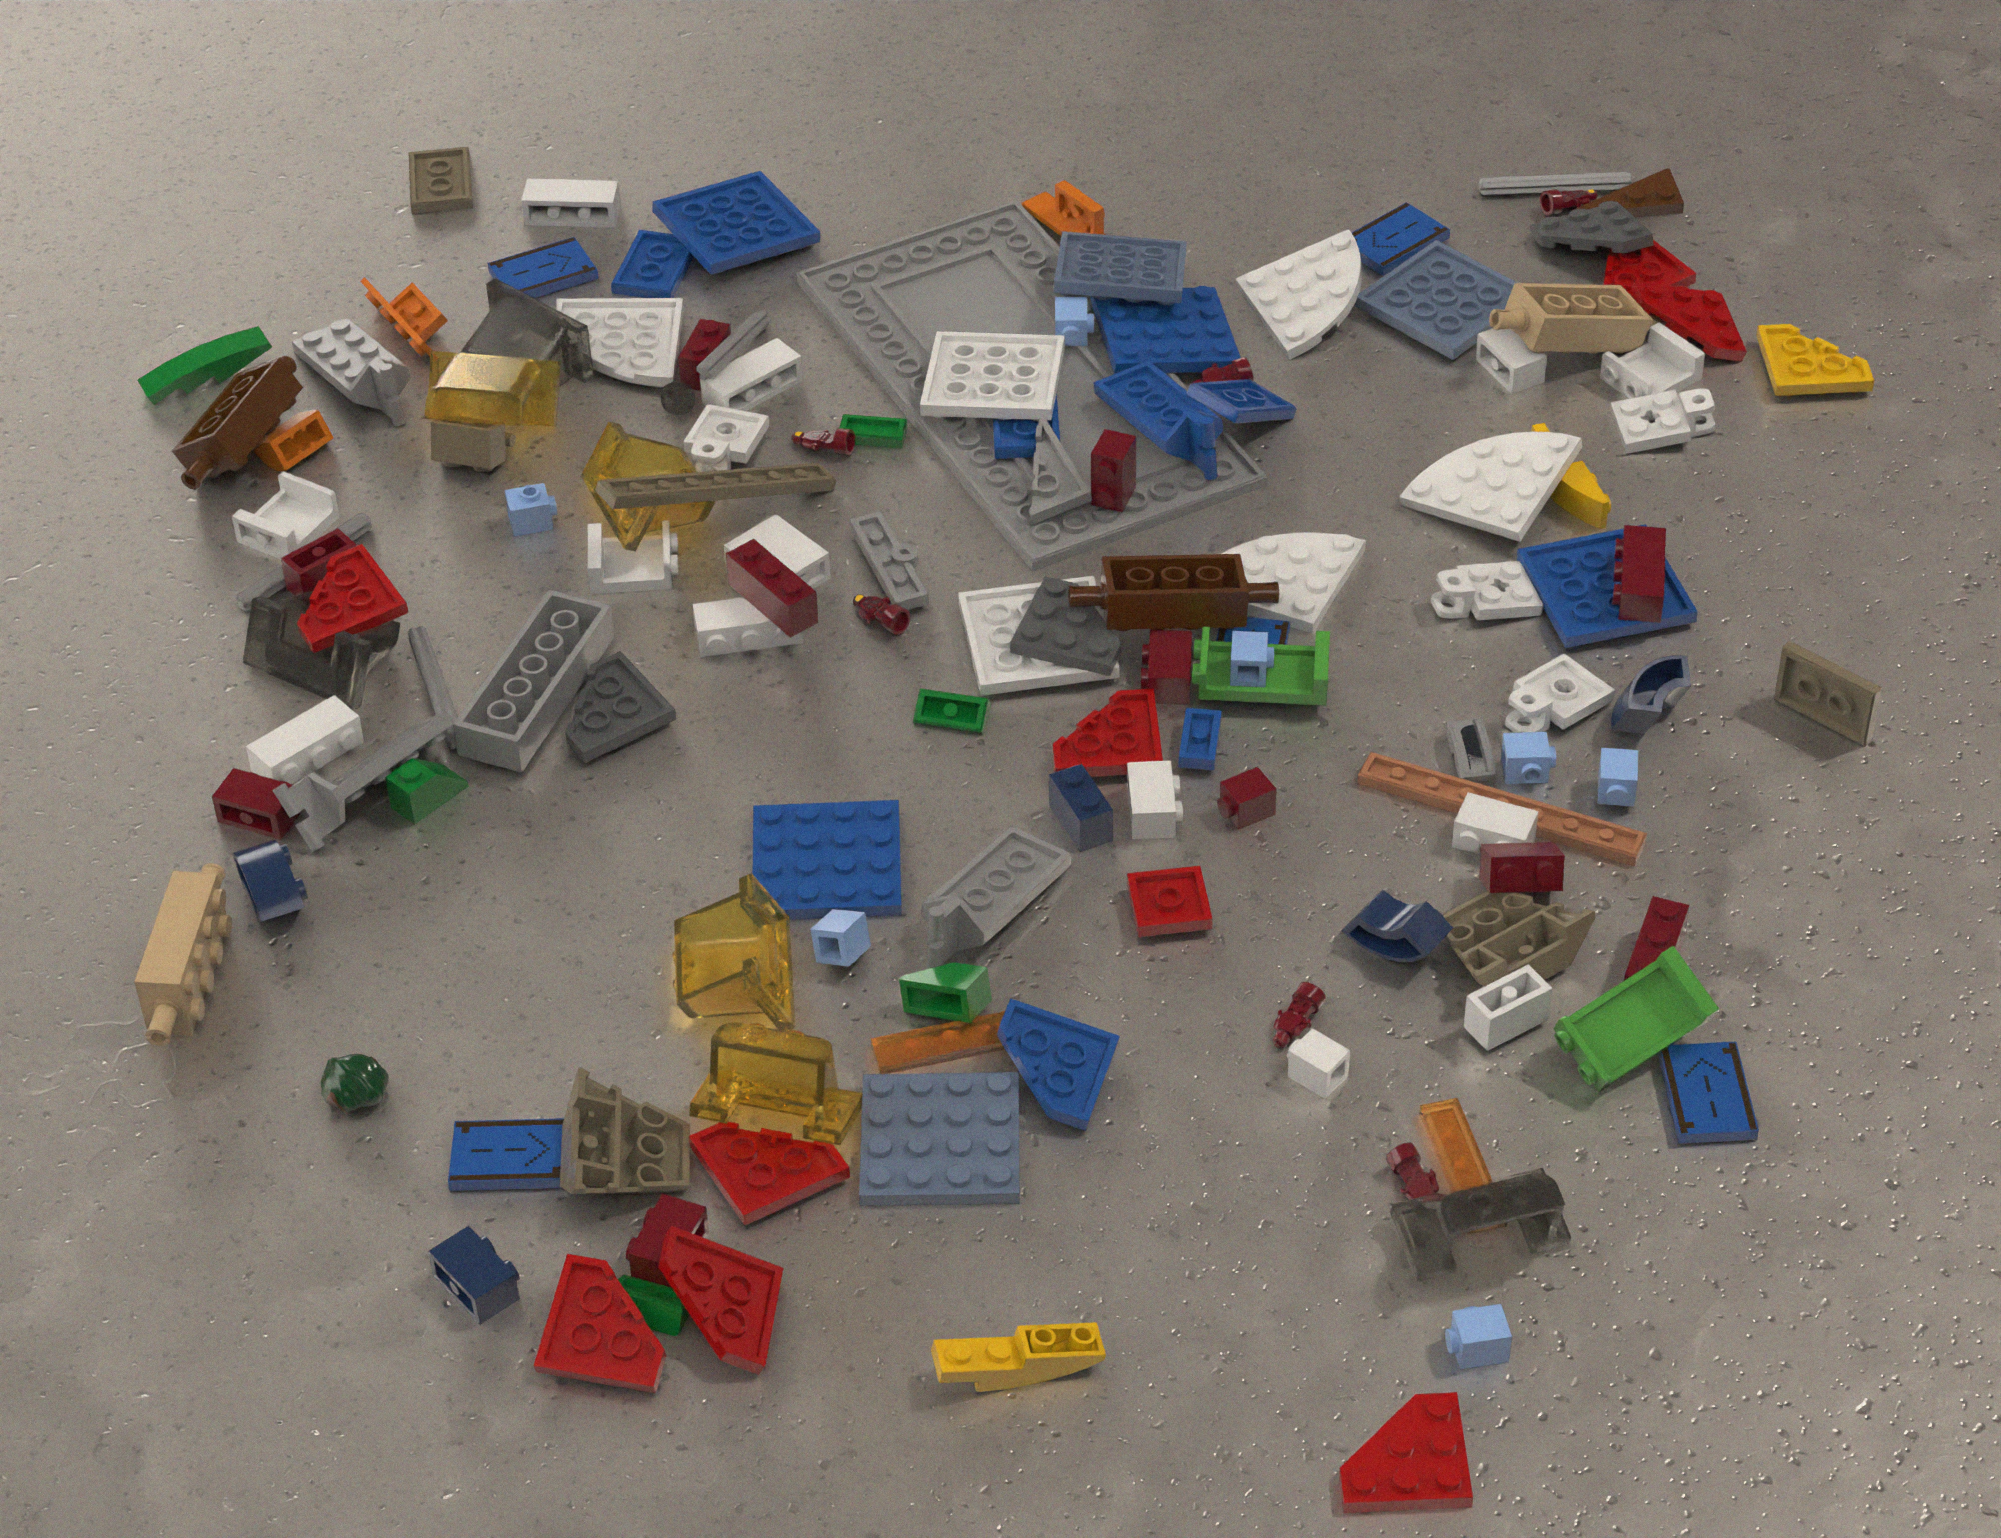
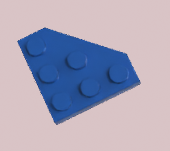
M1010 998L999 1025L997 1037L1047 1117L1086 1131L1120 1036Z

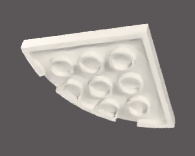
M1349 229L1236 278L1238 289L1289 360L1319 344L1322 341L1321 336L1333 326L1338 327L1356 302L1362 283L1361 258L1356 240Z
M683 298L557 299V318L562 338L569 349L585 364L603 374L625 382L652 386L657 389L664 387L674 388L684 311Z
M1519 432L1478 440L1447 454L1420 473L1400 495L1401 506L1520 542L1582 449L1581 437L1563 433Z
M1288 533L1263 536L1231 548L1222 554L1241 555L1248 583L1278 581L1279 603H1248L1247 614L1263 619L1290 621V627L1313 634L1363 555L1366 540L1354 538L1347 534Z

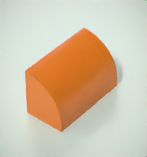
M319 410L300 412L263 436L265 441L253 451L270 468L276 471H287L334 437Z

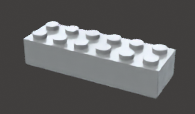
M548 589L454 722L453 728L458 756L522 773L586 680L590 665L598 662L615 637L611 605Z

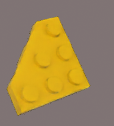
M1791 324L1757 326L1756 337L1775 396L1873 391L1874 378L1867 360L1857 355L1851 359L1839 353L1838 346L1819 337L1811 340L1800 334V328Z

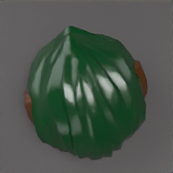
M349 1054L342 1057H331L327 1061L321 1079V1094L326 1103L333 1108L338 1107L347 1114L359 1107L378 1105L383 1100L389 1075L372 1056Z

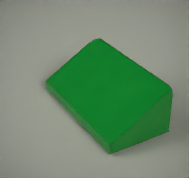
M920 688L913 723L983 734L992 704L989 698Z
M625 1274L618 1278L651 1330L672 1336H677L682 1331L690 1314L673 1288Z

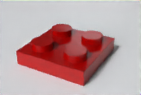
M1201 866L1127 873V887L1138 937L1212 929L1213 918Z

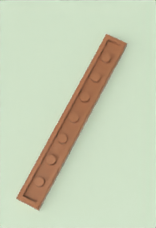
M1370 752L1358 773L1357 784L1457 814L1468 792L1539 811L1536 830L1537 838L1631 866L1636 865L1647 840V833L1373 752Z

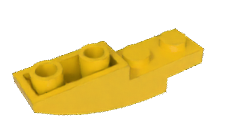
M1545 423L1532 425L1531 432H1550ZM1583 461L1573 462L1550 498L1564 510L1585 523L1598 529L1606 528L1607 516L1611 512L1610 498L1608 494L1602 492L1595 474L1590 473Z
M1097 1322L1019 1325L1014 1336L935 1339L931 1347L939 1383L974 1382L976 1392L1004 1390L1046 1382L1086 1369L1104 1361L1106 1357Z

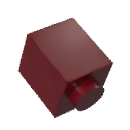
M1255 767L1220 782V798L1217 800L1218 809L1225 819L1228 818L1238 830L1276 815L1277 789L1259 767Z

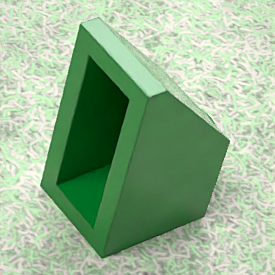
M415 758L410 759L385 777L391 809L414 825L469 787L467 780L445 765Z
M953 962L906 974L899 978L905 1013L971 1023L992 1001L987 967Z

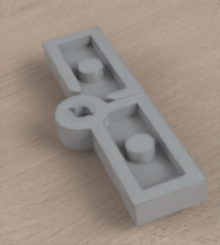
M881 511L849 519L850 531L884 592L890 599L891 604L899 605L907 610L928 605V593L914 570L918 565L917 548L909 543L900 544Z

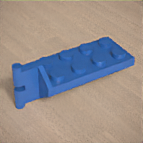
M1146 361L1093 382L1094 394L1166 454L1191 461L1204 472V478L1207 480H1214L1218 477L1216 450L1213 447H1215V440L1223 432L1222 419L1204 404L1187 395V391L1153 363Z

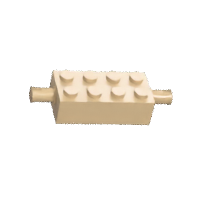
M1514 283L1505 309H1493L1489 317V323L1493 330L1512 329L1526 343L1528 349L1535 353L1552 351L1565 354L1572 352L1597 354L1598 352L1610 351L1616 354H1624L1642 346L1650 327L1658 322L1661 323V319L1653 313L1649 316L1621 285Z
M207 863L202 867L201 872H172L134 983L147 1029L145 1036H147L146 1040L155 1046L168 1045L171 1035L193 1036L197 1021H202L205 1011L204 999L206 993H211L213 989V972L215 966L220 965L222 962L223 942L225 937L230 936L232 930V918L226 914L225 910L226 892L220 888L226 873H224V868L218 864Z

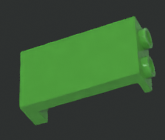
M1203 627L1202 639H1195L1194 660H1199L1200 664L1193 663L1192 685H1199L1198 699L1327 705L1330 631H1316L1315 646L1267 644V647H1274V668H1266V687L1230 686L1232 642L1211 641L1209 639L1210 627Z
M1672 946L1662 952L1658 959L1569 1017L1565 1015L1560 1018L1553 1028L1556 1032L1554 1037L1559 1047L1566 1054L1571 1053L1579 1064L1577 1070L1584 1082L1589 1086L1594 1085L1597 1091L1600 1092L1712 1020L1719 1007L1676 948Z

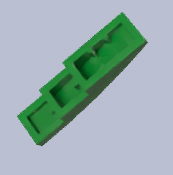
M259 326L249 328L196 346L166 361L137 381L147 398L153 405H156L180 387L188 395L213 376L221 384L270 350L272 345Z

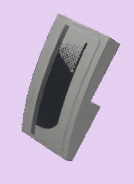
M1482 718L1446 721L1445 726L1451 757L1455 758L1458 778L1472 782L1495 780L1497 775L1495 762Z

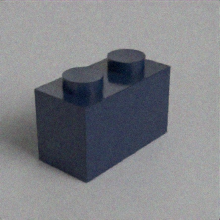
M1079 764L1049 774V806L1078 850L1083 852L1112 842L1113 809L1084 766Z
M469 1226L428 1251L433 1277L479 1325L520 1299L517 1285L520 1276L515 1266L509 1260L503 1261L496 1254L490 1240L484 1235L479 1237Z

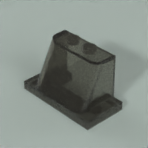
M496 278L486 283L489 312L458 354L460 373L527 409L536 405L573 377L583 383L588 382L594 377L587 325Z
M313 591L276 602L263 596L252 598L242 663L322 698L328 699L335 695L351 710L361 708L367 673L395 647L401 623L391 620L356 634H350L346 631L336 633L333 646L313 653L299 634L297 627L301 614H305L310 606L309 598Z
M1544 1168L1391 1204L1390 1215L1416 1282L1455 1273L1457 1264L1451 1248L1457 1234L1518 1220L1531 1254L1569 1245L1571 1240L1570 1232L1562 1215L1566 1205L1557 1183L1553 1178L1546 1175Z

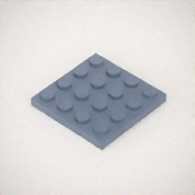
M1062 231L1053 293H1060L1065 297L1089 295L1099 300H1107L1111 297L1124 298L1126 301L1133 303L1143 300L1156 301L1161 305L1181 303L1187 241Z
M1435 240L1360 292L1354 306L1454 360L1477 343L1479 333L1493 328L1489 323L1491 311L1493 309H1505L1514 283L1517 282Z
M1019 1072L863 1074L859 1181L860 1206L1020 1204Z

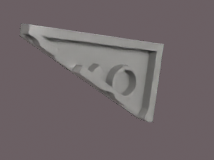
M1045 417L1038 419L1039 424L1036 427L1035 435L1036 452H1034L1033 481L1031 485L1032 503L1029 509L1032 524L1092 501L1091 491Z

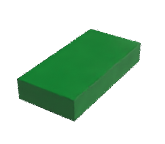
M843 414L839 428L852 429L854 431L855 445L903 449L908 422L907 419Z

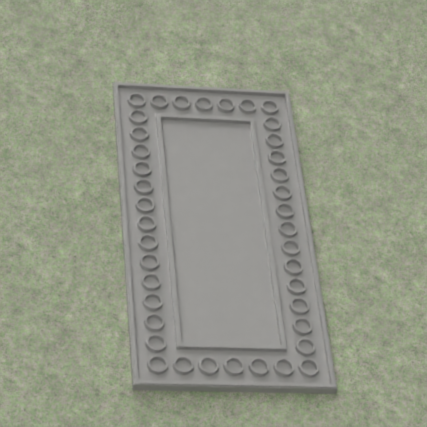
M1018 200L796 273V281L1032 571L1267 486L1268 477L1224 428L1223 432L1215 440V447H1213L1216 450L1218 477L1214 480H1207L1204 478V472L1191 461L1166 454L1094 394L1093 382L1111 376L1114 372L1090 301L1091 296L1079 295L1077 297H1087V314L1094 313V333H1087L1088 346H1065L1057 387L1060 443L1091 491V451L1104 429L1136 436V489L1123 512L1093 506L1090 501L1032 524L1029 509L1032 503L1031 485L1033 481L1034 457L995 459L992 418L967 419L964 417L935 418L932 416H920V402L937 331L1055 335V297H1065L1060 293H1053L1060 247ZM1165 373L1188 392V388L1174 373Z

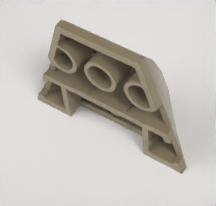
M1488 890L1443 914L1445 920L1453 927L1445 939L1476 982L1483 986H1487L1528 964L1544 980L1571 966L1596 918L1595 911L1584 909L1581 911V914L1566 911L1562 903L1554 902L1549 906L1533 903L1532 896L1515 892L1489 893Z
M579 1067L562 1125L560 1187L571 1194L653 1195L687 1190L690 1180V1144L688 1137L690 1136V1124L647 1101L641 1105L622 1095L621 1088L612 1084L609 1089L588 1078L590 1072Z

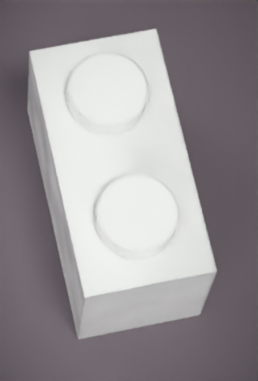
M1492 328L1478 334L1476 360L1511 394L1544 382L1547 367V356L1545 353H1535L1528 349L1526 343L1512 329L1493 330Z
M1171 761L1127 762V791L1132 840L1176 838V823H1183L1182 801H1175V797H1180L1179 775H1172Z
M1468 792L1454 821L1452 847L1480 855L1481 844L1533 843L1536 838L1539 811Z
M1528 964L1467 995L1464 1028L1488 1051L1549 1020L1552 987Z

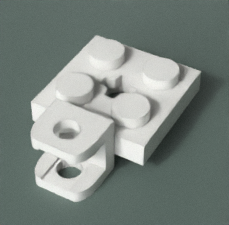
M1693 389L1679 392V398L1676 390L1611 402V412L1626 454L1689 442L1691 437L1709 434L1716 429V424L1711 414L1715 409V404L1708 389ZM1695 400L1705 401L1701 404L1694 403ZM1649 420H1655V422L1649 423ZM1698 420L1706 421L1704 424L1695 423Z
M707 404L684 440V452L691 453L692 459H697L693 473L731 470V462L746 464L769 427V416Z
M1520 561L1458 565L1456 569L1441 571L1437 574L1436 581L1439 583L1442 591L1432 594L1431 603L1437 615L1450 619L1469 617L1470 611H1472L1477 621L1541 616L1544 607ZM1442 603H1449L1453 607H1446Z
M1562 654L1514 681L1513 692L1509 696L1508 704L1512 705L1516 710L1507 715L1505 726L1514 733L1544 732L1549 729L1551 720L1564 730L1612 702L1615 690L1569 656ZM1519 722H1528L1530 725H1529V726H1521V725L1518 724V723H1519Z

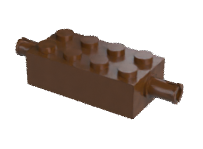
M284 355L237 373L175 446L172 452L186 469L181 475V480L186 487L196 490L200 488L207 477L215 479L226 470L237 471L248 462L247 455L262 445L265 441L263 436L280 423V415L294 406L297 402L295 397L303 389V386L293 375L297 370V364L292 358Z
M1240 554L1102 556L1100 586L1069 585L1068 601L1069 608L1100 606V609L1104 611L1107 630H1164L1175 628L1197 630L1203 627L1233 629L1235 627H1246L1248 603L1278 604L1279 584L1278 581L1248 583Z

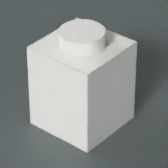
M1313 1028L1302 1039H1296L1288 1049V1077L1324 1099L1349 1076L1350 1050Z

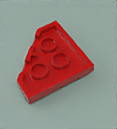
M1653 240V246L1627 253H1614L1612 248H1610L1603 285H1621L1632 297L1630 290L1634 281L1688 287L1695 284L1697 273Z
M1634 281L1630 293L1633 299L1649 316L1653 313L1667 322L1665 327L1683 339L1688 340L1691 337L1704 345L1702 351L1712 358L1743 361L1747 351L1722 293L1714 290L1689 289L1685 286L1660 285L1656 282Z
M360 544L330 558L326 565L327 573L322 581H318L309 598L310 606L305 614H301L297 627L299 634L311 651L316 653L409 613L407 602L364 545Z
M1154 688L1118 690L1109 698V703L1100 711L1093 710L1076 724V730L1066 738L1061 736L1053 743L1054 772L1082 764L1091 777L1127 775V762L1163 761Z
M721 1121L688 1136L690 1148L744 1226L850 1178V1167L832 1142L815 1138L812 1143L793 1139L792 1133L761 1128L760 1132L739 1129V1123Z
M671 1226L664 1237L658 1265L659 1269L720 1361L759 1375L766 1365L784 1268Z
M567 1254L533 1365L536 1373L656 1393L667 1356L660 1341L653 1334L643 1315L629 1294L624 1290L606 1260Z
M1457 1392L1415 1394L1340 1467L1339 1482L1343 1513L1472 1508L1473 1492Z

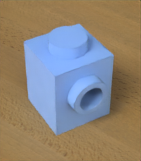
M1055 297V335L1065 336V346H1088L1087 333H1094V313L1087 314V297Z
M544 483L504 490L508 517L514 537L553 530L552 516L557 515V507L554 495H547Z
M1232 631L1230 686L1266 687V668H1274V647H1267L1268 632Z
M1547 732L1503 733L1501 765L1505 784L1548 783L1550 768L1556 767L1555 746H1549Z
M1601 747L1597 804L1634 807L1638 782V750Z
M832 909L810 929L816 963L850 966L871 946L865 912Z
M1502 1304L1482 1307L1470 1306L1452 1312L1451 1328L1445 1330V1339L1449 1353L1456 1354L1460 1369L1509 1362L1512 1335Z

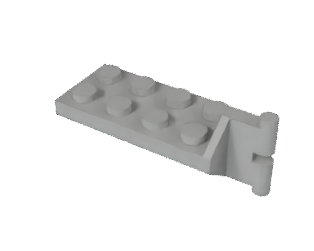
M351 320L335 321L327 328L308 332L302 338L292 341L294 353L353 403L383 411L392 419L394 426L405 424V416L399 395L411 379L408 367Z
M446 711L416 723L332 782H328L317 774L311 773L289 788L283 783L272 791L289 817H293L299 812L304 819L295 824L311 851L314 852L325 845L321 839L345 822V803L348 804L365 793L363 789L372 783L376 785L385 780V777L392 773L391 769L398 765L402 766L410 759L418 757L420 755L418 751L426 746L431 747L446 737L444 730L453 725L454 722Z
M1013 826L1007 828L922 903L921 916L928 923L929 939L927 942L926 969L941 966L958 950L983 946L1071 866L1072 854Z

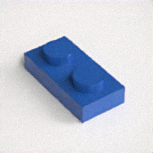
M1186 708L1179 751V768L1215 769L1222 711Z

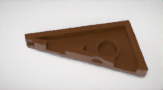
M1669 168L1576 208L1588 210L1599 207V204L1603 202L1614 201L1621 204L1634 217L1683 213L1684 201Z

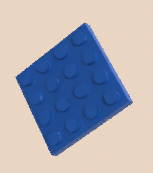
M762 171L652 202V212L710 274L722 273L728 269L749 265L758 260L775 257L782 253L802 249L820 242V231Z
M1198 286L1195 288H1183L1181 303H1174L1172 305H1161L1156 301L1149 300L1133 303L1126 301L1124 298L1111 297L1107 300L1095 299L1093 296L1090 298L1114 374L1146 361H1150L1164 373L1203 372L1207 368L1212 367L1214 363H1217V367L1220 369L1232 364L1233 360L1241 358L1215 287Z
M1624 528L1517 550V561H1520L1544 605L1543 608L1565 648L1697 622L1698 611L1665 557L1664 601L1661 623L1618 620L1619 605H1612L1614 584H1620V582H1613L1615 561H1621V559H1614L1616 538L1623 539Z
M899 800L753 805V921L822 919L832 909L865 912L866 917L902 915Z

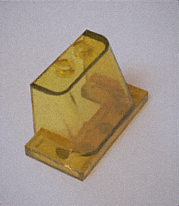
M431 351L425 419L510 426H557L561 361Z
M610 421L607 423L581 474V478L623 548L634 552L639 547L645 533L663 530L662 521L669 520L670 528L703 522L709 516L716 502L704 501L612 509L595 491L598 480L694 473L697 471L682 447L625 433L620 424Z
M752 873L739 878L738 893L674 920L675 951L672 952V958L675 964L676 978L673 980V987L676 992V1004L689 1018L764 1013L782 1034L796 1028L790 919Z
M731 1022L719 1026L711 1037L710 1073L690 1102L689 1116L727 1124L739 1104L807 1117L803 1124L804 1139L841 1146L862 1109V1093L839 1089L832 1044L826 1039L805 1035L797 1030L783 1031L767 1028L760 1023Z

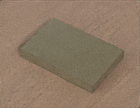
M469 147L408 152L412 214L473 208Z
M1788 641L1782 647L1774 700L1866 747L1873 738L1882 687Z

